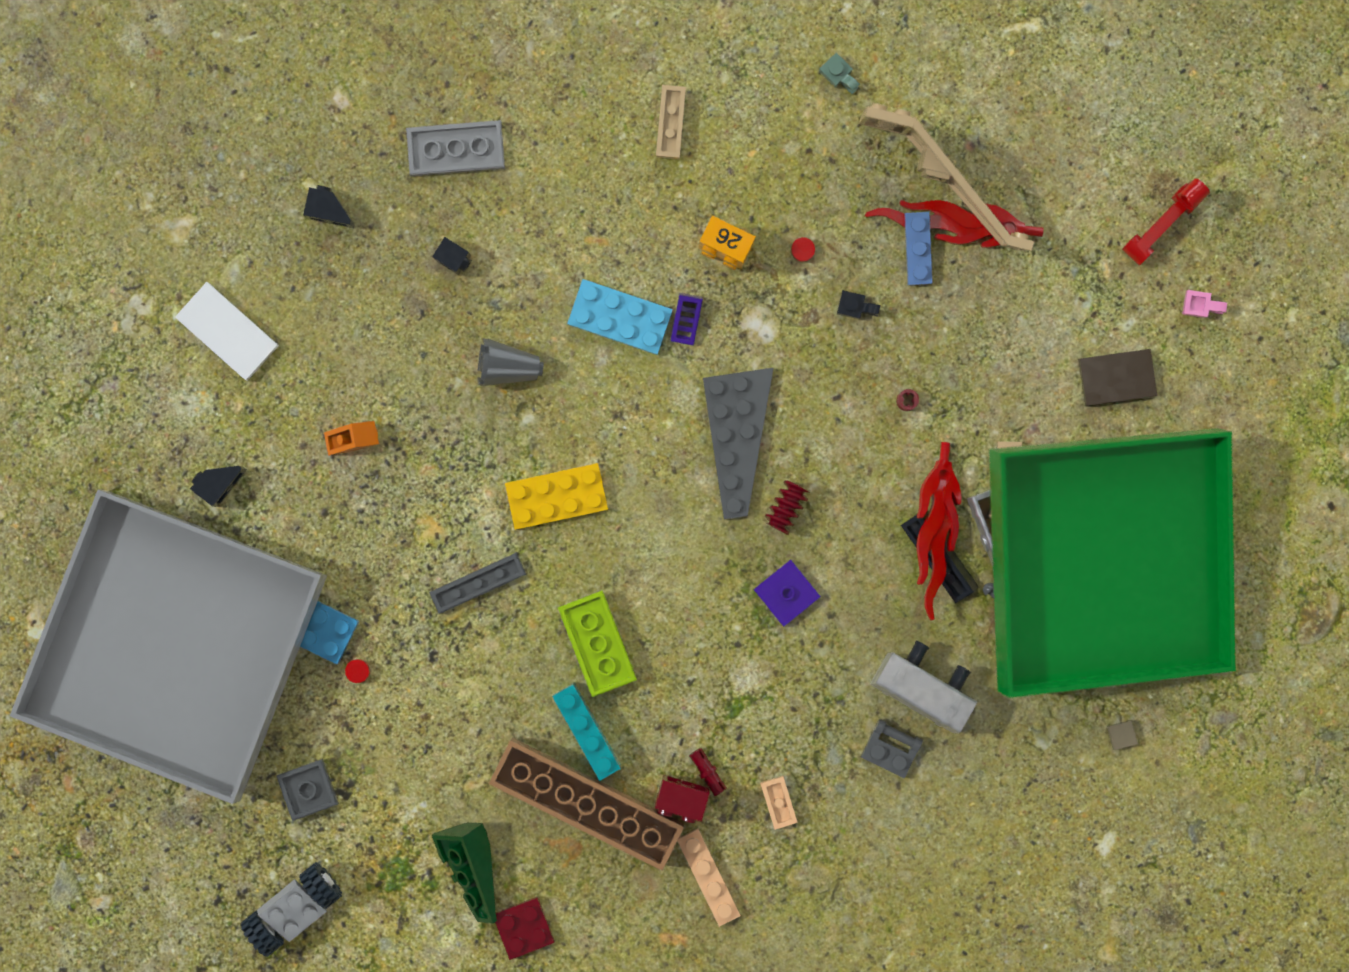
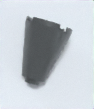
M482 339L483 344L480 347L478 371L482 372L481 377H477L478 385L489 386L537 380L538 376H542L544 362H540L539 356L491 339Z

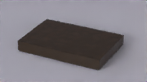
M1151 349L1078 359L1085 406L1158 396Z

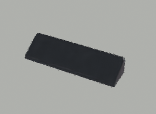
M927 512L923 518L918 519L916 514L901 525L916 548L918 534L928 516ZM945 540L946 575L942 585L956 604L975 592L978 584L956 553L948 551L947 540ZM929 551L928 562L929 567L932 569V556Z

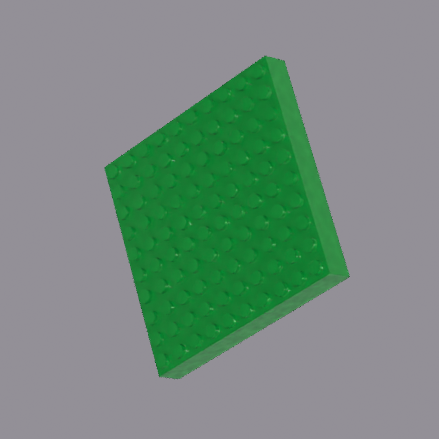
M1214 428L989 449L997 691L1007 698L1236 671L1232 431Z

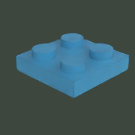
M317 601L300 647L335 664H339L359 621Z

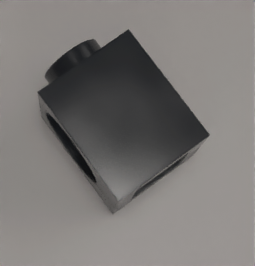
M446 237L443 238L432 256L435 261L457 275L461 271L465 272L472 262L469 259L471 254Z

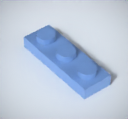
M929 212L905 213L907 285L932 284Z

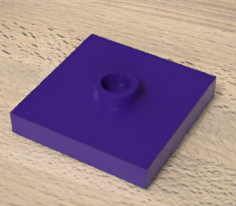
M791 559L753 589L783 627L821 597Z

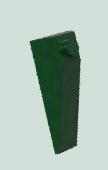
M467 822L432 834V838L438 855L443 864L445 862L449 864L454 873L451 875L454 883L458 882L465 892L463 898L477 922L494 924L497 919L491 845L483 823Z

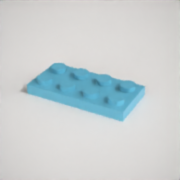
M582 279L567 324L658 355L673 309Z

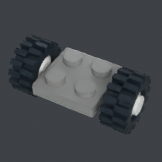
M315 862L299 875L300 882L303 885L294 879L241 922L240 926L241 930L245 932L243 933L244 936L249 939L248 942L253 944V948L257 949L258 953L263 954L265 957L270 956L284 944L282 936L290 942L326 913V909L342 897V891L336 884L337 882L321 864Z

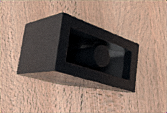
M317 185L316 189L309 187L303 216L309 220L354 229L355 223L337 196L330 192L331 188Z
M243 466L208 469L204 470L203 473L200 471L193 478V485L190 490L212 507H219L247 469Z

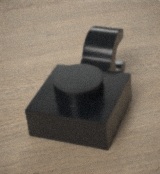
M842 290L837 315L859 320L861 313L878 317L881 305L865 303L866 295Z

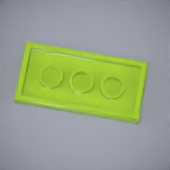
M603 590L558 607L592 697L637 680Z

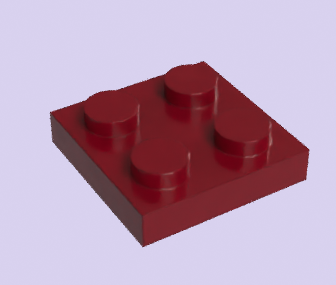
M538 896L496 912L497 921L495 924L509 960L555 943Z

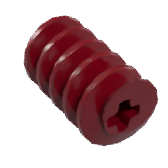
M785 480L783 483L788 489L779 490L783 498H774L778 506L771 505L769 508L774 514H766L765 518L769 521L766 524L789 535L790 532L785 527L794 526L790 518L799 517L795 509L803 510L804 507L799 502L808 501L804 493L810 492L791 481Z

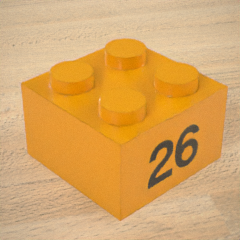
M712 215L699 241V249L702 250V255L714 260L717 257L723 260V265L730 269H742L754 245L756 236Z

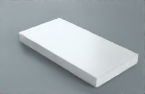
M208 282L201 287L175 316L177 320L246 381L250 379L279 346Z

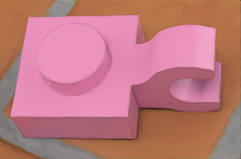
M1187 290L1182 315L1207 318L1209 312L1223 314V312L1226 313L1227 303L1211 301L1212 293Z

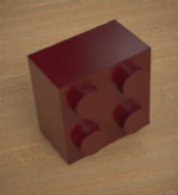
M663 774L655 800V808L659 810V814L672 817L673 814L682 816L681 820L695 824L696 820L702 822L710 795L709 787Z

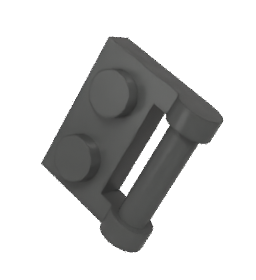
M879 719L860 757L905 779L922 745L923 739L917 736L915 738L887 725L886 721ZM883 733L910 746L908 752L878 739L880 734Z

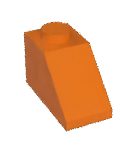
M375 421L352 423L324 432L328 456L365 449L379 444Z

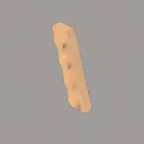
M697 828L679 837L677 840L718 926L720 927L740 917L738 908L699 829Z

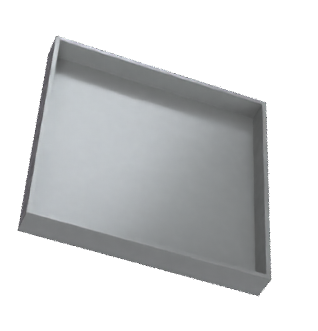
M98 489L10 717L231 804L237 803L242 799L327 575L115 493Z

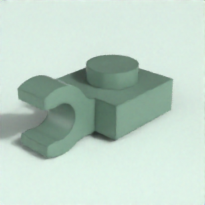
M837 53L819 68V72L835 88L841 83L851 94L859 89L858 86L860 84L849 75L853 69Z

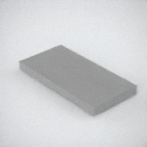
M501 120L406 128L411 177L505 169Z

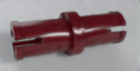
M702 747L689 755L700 772V778L705 780L714 796L727 789L716 772V766L711 764Z

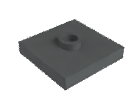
M323 758L276 776L292 821L339 804Z

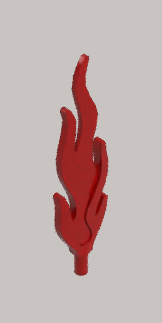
M901 200L899 202L900 206L910 211H931L934 213L930 215V229H941L956 234V236L935 234L934 239L949 244L964 245L985 237H993L975 215L948 201L930 200L909 203ZM986 204L1010 235L1011 233L1018 232L1029 236H1043V227L1025 226L1024 222L1016 219L1005 209L996 205ZM876 208L865 214V217H887L905 228L904 213L897 210ZM993 237L982 242L980 246L982 248H993L1000 246V244Z
M941 442L940 458L936 461L934 468L927 475L921 486L919 510L917 513L918 519L923 518L928 510L930 498H932L929 514L920 529L916 545L919 563L918 585H922L928 576L929 551L932 556V574L924 596L925 610L931 621L935 619L933 611L934 597L946 575L944 556L946 536L949 531L947 549L948 551H954L959 534V520L954 504L960 505L962 497L958 480L952 468V462H949V442Z

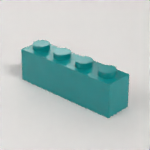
M575 682L553 694L552 697L599 781L620 770V762Z

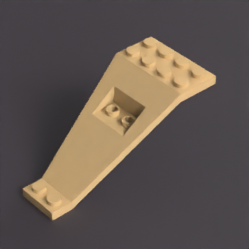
M875 103L871 107H866L861 114L859 124L905 135L921 153L917 168L918 172H922L921 177L946 182L1001 246L1024 252L1032 251L1034 241L1028 240L1029 235L1018 232L1011 233L1010 235L920 122L915 117L910 116L911 112L900 109L890 112L886 111L887 106Z

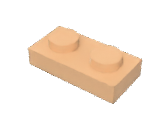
M779 776L760 782L774 829L798 823L784 777Z

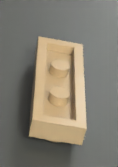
M662 85L656 149L657 158L680 159L686 87Z

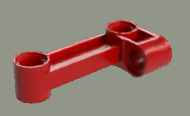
M1196 178L1189 183H1185L1171 197L1175 203L1142 237L1136 234L1122 250L1135 263L1141 265L1154 252V249L1150 246L1184 211L1189 215L1210 194L1209 188Z

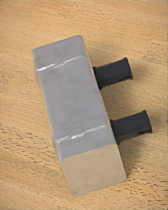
M917 640L906 659L894 652L887 653L870 685L935 722L934 724L939 727H943L952 733H960L977 704V701L960 691L971 671L957 665L948 683L939 680L919 667L929 647Z

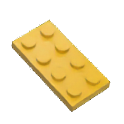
M598 463L505 483L515 530L608 510Z

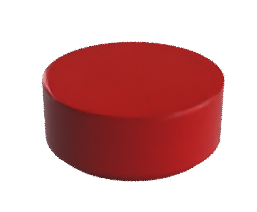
M801 237L793 242L791 254L795 260L807 262L813 257L815 245L809 238Z
M354 659L347 664L345 675L349 681L361 683L369 677L370 667L366 661Z

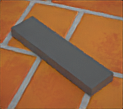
M514 553L429 593L438 613L441 614L526 575V572L518 554Z

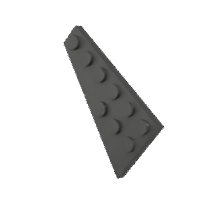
M773 368L703 378L724 519L748 516Z

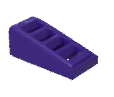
M679 293L670 341L694 346L703 297ZM683 301L696 304V308L683 306ZM681 311L694 313V318L680 315ZM679 321L693 323L692 327L679 325ZM677 330L690 332L691 336L678 335Z

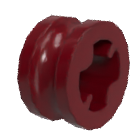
M912 389L903 390L897 396V406L903 411L913 410L919 404L918 394ZM906 394V397L909 394L913 397L911 400L912 406L910 404L906 406L903 404L904 398L902 396Z

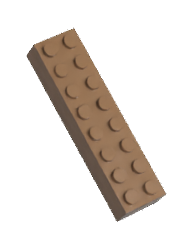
M513 737L489 782L490 785L663 871L684 828L683 822L673 817L659 814V810Z

